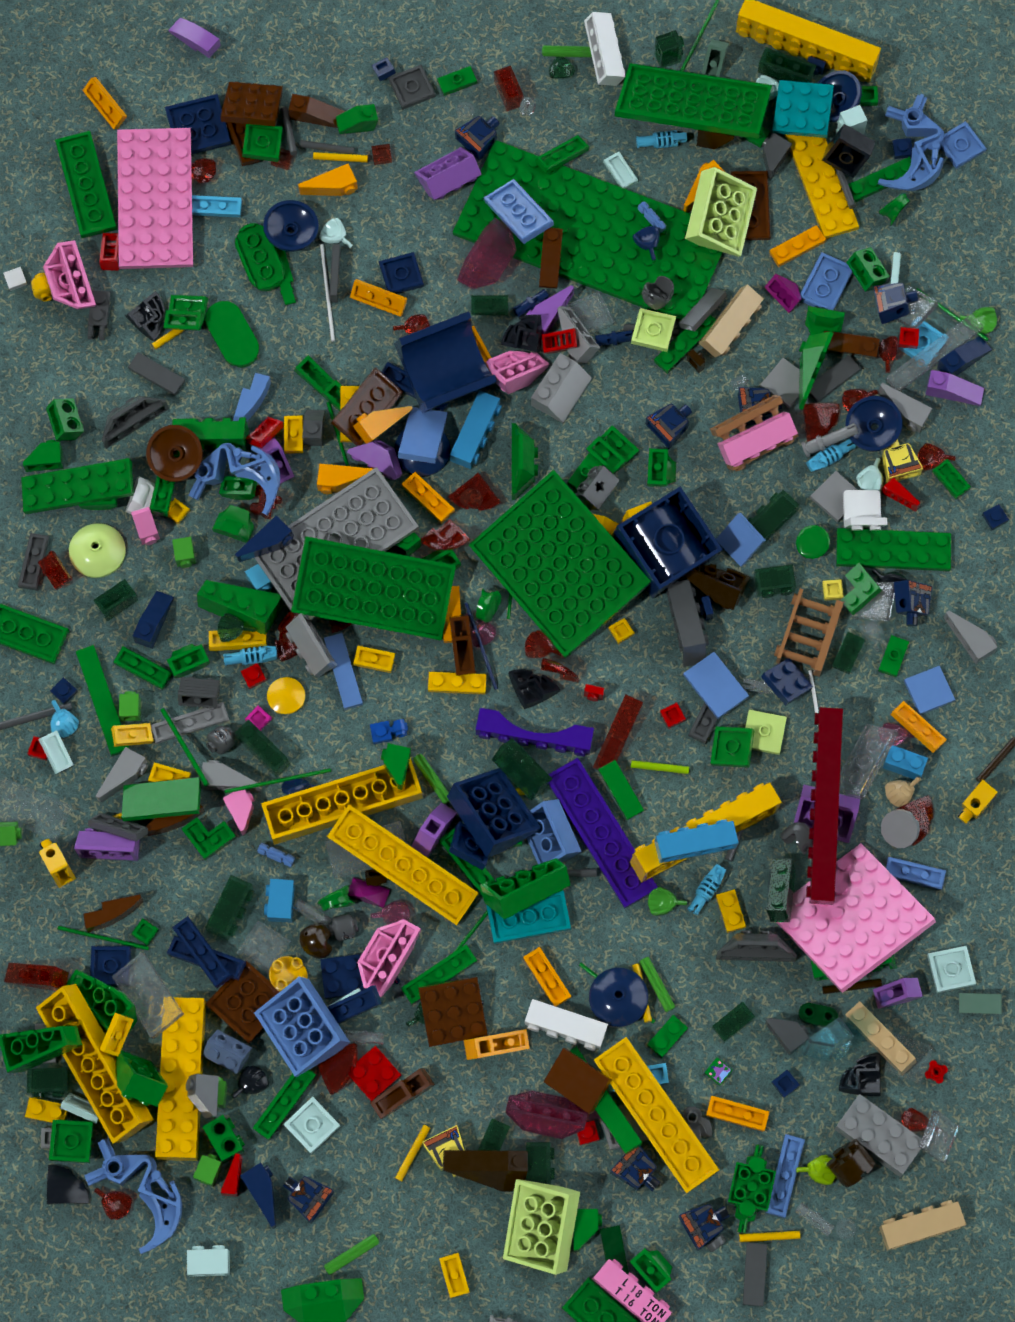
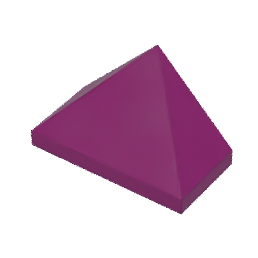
M775 274L764 287L788 313H791L801 301L798 285L778 274Z
M353 877L348 896L384 908L390 890L381 886H367L366 881Z

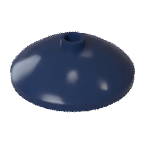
M843 70L834 71L825 75L818 82V84L834 85L829 122H837L840 112L858 106L862 95V87L860 81L852 73Z
M286 200L273 205L267 211L264 217L263 229L266 238L273 246L283 251L295 252L303 250L313 243L318 234L319 223L315 212L308 205L295 200Z
M869 396L857 401L851 407L846 417V426L855 423L859 434L849 437L850 440L858 448L865 451L877 452L887 449L896 442L902 431V416L899 409L892 401L884 397ZM873 425H878L876 430L872 429Z
M404 430L399 434L395 442L394 449L397 458ZM443 432L435 464L398 458L400 467L411 475L414 472L420 477L434 475L442 470L449 460L450 442Z
M608 969L598 975L591 985L589 992L590 1007L594 1015L601 1022L609 1026H629L638 1021L646 1011L648 1005L646 984L637 973L629 969ZM621 992L622 997L616 998L615 993Z

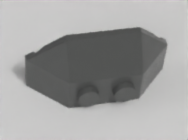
M139 395L127 400L120 408H114L107 415L102 437L104 447L106 449L167 411L169 409L167 402L164 399Z
M743 930L741 933L733 936L717 952L716 960L795 962L796 953L777 934H772L771 931H761L760 934H753L750 930Z

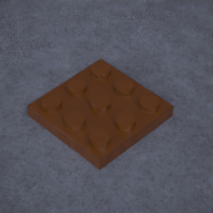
M229 82L221 112V122L275 126L283 94V86Z
M245 961L246 965L239 981L231 978L225 982L208 1000L206 1006L250 1044L264 1029L254 1012L277 995L279 991L249 962Z
M477 976L418 987L429 1047L488 1036Z

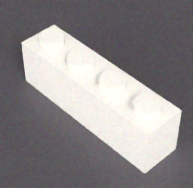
M592 12L584 20L598 85L617 86L625 78V70L621 60L622 56L619 51L611 13Z
M534 999L531 1001L525 1019V1025L531 1031L539 1032V1030L547 1032L546 1035L549 1037L558 1038L560 1036L566 1038L565 1041L570 1044L576 1045L577 1042L584 1044V1048L591 1051L600 1050L608 1027L606 1023Z

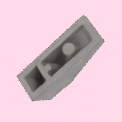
M559 306L557 310L562 330L576 329L577 347L567 350L570 358L577 363H587L600 347L570 307ZM569 334V344H571V335H570V334Z
M882 383L879 394L897 406L902 416V424L908 430L920 433L930 416L932 408Z
M951 611L945 613V621L975 664L996 652L997 642L993 636H989L983 629Z
M125 747L96 794L97 800L102 803L123 789L124 785H129L137 780L140 774L143 775L148 768L146 758Z
M209 760L208 763L203 762L202 773L209 783L208 786H204L201 781L203 790L224 791L257 783L223 763H219L217 760ZM261 787L246 789L245 791L261 792Z

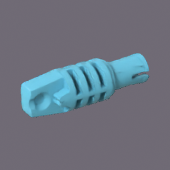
M677 130L654 132L649 136H636L637 148L650 146L656 149L677 147L678 143L687 142V133H677Z
M850 438L839 445L833 444L823 452H818L806 464L811 472L826 468L839 461L847 452L856 449V445L847 446L852 443Z
M276 646L243 648L240 652L223 654L225 666L242 663V665H252L278 659Z
M716 864L705 875L696 889L694 900L687 908L690 912L694 910L693 914L699 915L706 901L709 902L721 885L726 869Z

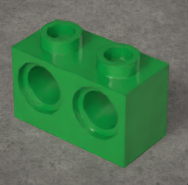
M871 247L855 251L846 262L865 292L873 290V286L883 285L890 277Z
M74 398L53 399L46 407L56 441L76 440L84 432Z
M221 1115L204 1125L203 1129L222 1163L225 1164L233 1159L235 1154H242L244 1152L242 1147L245 1143L240 1135L235 1136L232 1131L235 1126L230 1117L226 1119L224 1115ZM218 1125L225 1126L226 1129L223 1134L215 1133ZM229 1142L235 1143V1149L231 1152L225 1151V1145Z

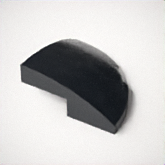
M155 291L126 315V318L152 341L158 337L164 326L162 314L165 312V308L159 294Z
M541 315L522 316L519 318V322L515 325H510L505 331L501 345L540 352L542 339Z
M512 670L508 673L514 691L524 709L551 698L560 692V688L547 676L542 675L540 677L532 674L533 671Z
M880 1053L867 1055L856 1060L857 1065L851 1070L847 1068L842 1075L839 1091L854 1095L861 1094L862 1096H881Z
M48 1165L47 1204H89L88 1192L82 1180H79L72 1174L71 1170L65 1167Z

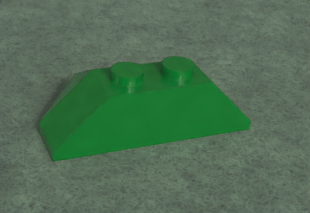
M512 423V500H516L534 483V476H538V465H534V458H538V447H534V440L516 423Z
M362 1278L302 1284L281 1290L283 1310L298 1322H347L364 1300Z

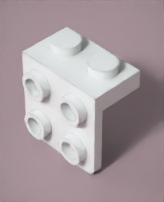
M846 490L843 492L844 528H851L852 531H860L863 528H870V531H879L887 525V518H881V499L878 490Z

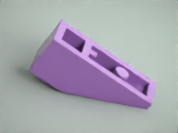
M570 285L537 304L533 310L528 311L526 315H541L542 334L549 333L559 317L557 308L559 306L566 307L574 295V287Z
M931 370L925 395L981 406L984 388L950 373Z

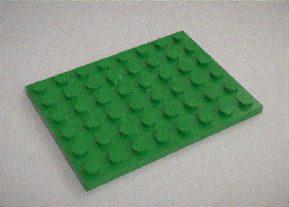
M552 470L469 544L470 548L565 658L651 584L649 578L555 470Z

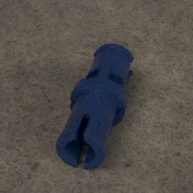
M542 289L533 297L528 296L525 301L512 309L515 315L520 318L529 310H533L537 304L548 299L549 295L545 289Z
M632 330L622 332L611 331L609 334L595 335V341L599 346L610 344L616 346L617 343L631 342Z

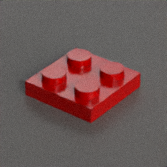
M376 1045L346 1071V1074L370 1101L380 1096L402 1076Z

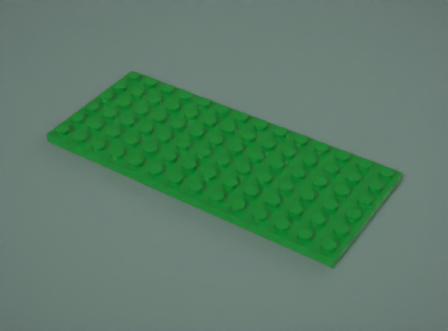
M495 140L481 170L482 175L478 176L455 225L453 235L541 268L544 232L523 244L484 201L485 196L514 179L553 220L554 225L550 228L563 229L559 276L647 310L676 316V321L679 322L705 295L723 252L699 246L685 239L691 216L690 213L563 165L546 174L535 163L536 158L539 156ZM642 202H646L649 208H652L660 217V221L666 224V229L660 233L658 245L654 248L656 256L654 261L651 259L650 251L640 248L632 237L639 230L652 226L644 217V214H641L638 210V205ZM665 276L673 282L674 293L670 302L665 307L654 310L644 302L641 295L642 290L647 282L655 283L657 277Z

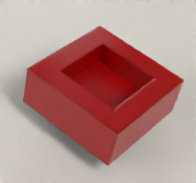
M900 327L899 347L917 349L919 329Z
M258 663L241 671L249 689L267 681Z
M586 684L584 697H587L590 701L603 700L605 688Z
M677 702L660 710V714L668 729L686 721Z
M33 736L28 756L47 761L48 758L38 740L40 738Z
M594 1120L575 1125L580 1146L600 1140Z

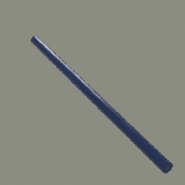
M468 602L464 603L494 690H496L498 687L471 609Z

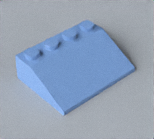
M299 976L254 1012L295 1077L332 1057L350 1043L311 981L307 978Z

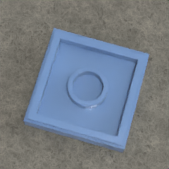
M966 121L945 133L944 140L940 143L941 150L956 169L987 150Z
M741 513L737 514L716 538L717 542L740 567L745 565L766 541Z
M940 666L904 679V683L919 715L955 702V698Z

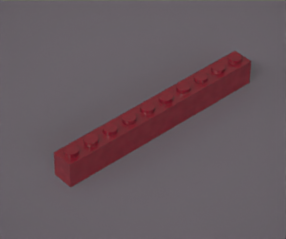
M820 707L818 713L814 715V725L818 726L817 732H814L813 743L817 744L816 751H813L812 763H816V769L812 770L811 782H815V789H811L810 798L811 801H814V808H810V820H813V828H809V839H812V847H808V859H811V866L807 867V878H810V886L806 887V898H809V903L833 905L835 902L843 724L842 708Z

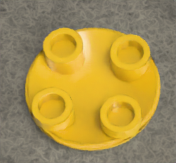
M279 678L270 685L267 691V701L276 713L291 714L304 705L305 690L302 684L294 678Z
M280 957L272 963L269 969L270 982L279 992L299 976L308 979L306 967L298 957Z

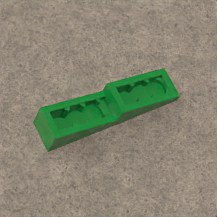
M308 355L295 367L294 371L340 411V386L342 385L337 380L334 381Z

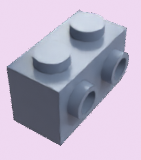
M217 1029L207 1041L202 1056L237 1074L246 1064L252 1047Z

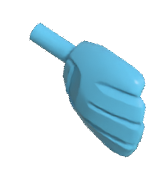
M53 700L51 703L56 712L51 718V732L57 730L60 737H68L77 730L79 720L66 709H60L56 700Z

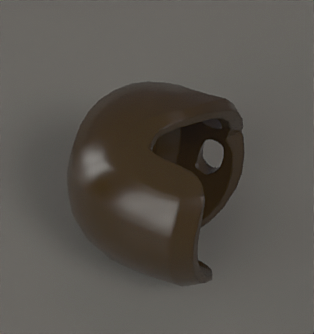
M312 924L305 927L300 932V945L302 949L316 959L329 956L332 952V946L327 943L331 936L330 929L321 924Z

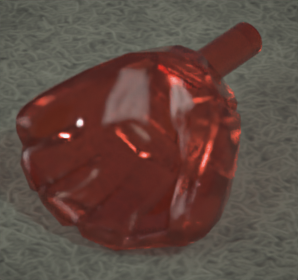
M200 158L192 163V177L195 181L203 184L214 178L216 173V163L214 160Z
M424 314L410 316L404 325L393 326V330H405V333L412 334L430 327V324Z
M896 336L883 339L879 343V355L885 361L886 373H890V361H893L898 353L899 344Z
M863 389L846 390L842 396L843 407L849 412L857 401L876 395L878 391L866 392Z
M925 443L917 455L923 470H931L939 466L944 459L952 461L956 459L955 456L946 455L941 448L929 443Z
M540 630L532 632L525 641V655L529 658H542L550 652L559 656L562 654L559 650L552 648V642Z
M909 1108L902 1114V1125L910 1131L919 1132L930 1128L936 1133L939 1132V1128L931 1124L924 1114L913 1108Z
M98 1188L94 1190L96 1194L102 1197V1207L109 1219L119 1220L130 1211L133 1201L130 1195L121 1191H111L105 1194Z

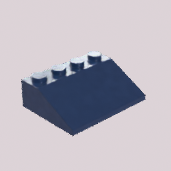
M501 767L454 783L447 795V798L487 858L504 852L541 829Z

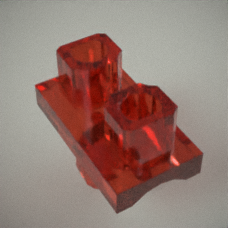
M257 485L254 497L259 498V502L252 503L250 511L254 515H261L265 519H271L272 509H276V504L282 503V497L276 496L268 515H265L262 511L266 503V494L261 485Z
M50 551L45 558L38 562L43 570V575L47 576L56 590L72 579L54 551Z

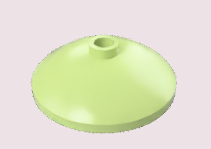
M100 523L90 524L81 528L73 536L69 545V557L72 565L79 573L91 578H102L114 573L123 563L126 554V546L121 534L115 528ZM94 544H98V545H99L98 548H96V549H94V548H92V547H93Z

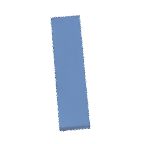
M339 633L325 637L326 647L337 664L333 668L344 710L363 705L343 634Z
M785 1134L768 1212L765 1213L782 1218L786 1217L797 1173L796 1168L800 1162L805 1139Z

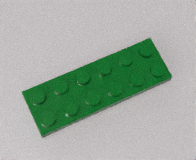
M86 131L55 139L81 238L117 230L91 132Z
M130 458L21 477L23 512L25 514L134 496L132 461Z
M837 528L836 566L855 567L860 563L863 567L950 571L951 533L892 530L870 531V529L852 531V529Z

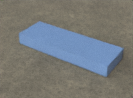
M888 857L886 869L897 880L942 890L946 870Z

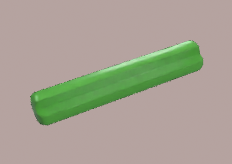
M544 45L542 47L543 56L592 57L590 46Z
M422 754L413 758L415 764L442 803H449L450 801L447 798L449 792Z
M643 958L640 960V965L666 1012L673 1010L675 1005L650 958Z
M372 1234L325 1264V1270L329 1275L333 1274L378 1245L379 1240L376 1235Z

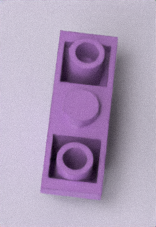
M379 439L352 447L347 451L354 460L363 461L368 464L369 468L374 469L377 467L388 479H397L403 474L395 449Z
M440 803L419 829L411 847L428 858L458 813L445 804Z

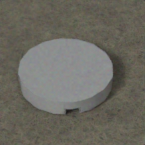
M895 809L887 813L882 819L881 834L891 846L906 848L917 840L920 832L919 822L910 811Z

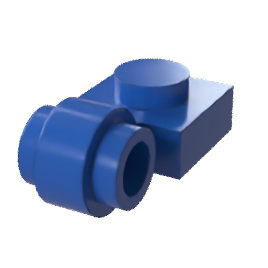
M403 719L393 721L392 727H390L389 721L370 724L373 744L393 741L391 734H394L397 738L407 736L408 726Z

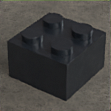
M843 124L826 147L822 161L854 178L871 156L876 141Z

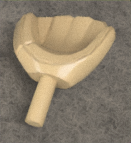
M918 776L911 783L901 779L888 782L885 785L887 799L897 807H906L914 794V786L921 781V778Z

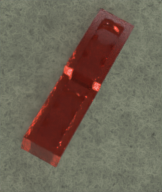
M625 694L593 765L594 769L598 770L614 760L618 761L643 707L642 701Z

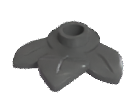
M687 1107L683 1111L682 1117L698 1140L700 1136L711 1137L712 1127L709 1120L702 1117V1113L697 1107ZM691 1113L696 1114L694 1120L689 1119Z

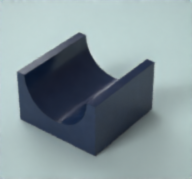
M469 311L399 338L394 343L422 413L487 388L497 382L495 375H492L487 368L476 344Z
M681 486L617 525L611 535L651 581L646 590L652 599L692 570L715 560L723 550Z

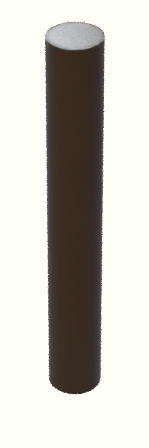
M1015 737L1010 739L976 778L979 783L982 780L985 781L1015 747Z
M881 979L859 981L846 991L881 987L882 981ZM835 985L822 987L823 994L841 992Z

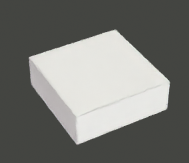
M21 267L3 273L10 291L27 285Z

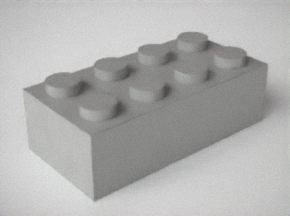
M861 1094L857 1096L834 1129L849 1141L857 1139L871 1157L899 1177L904 1174L925 1144L923 1139Z

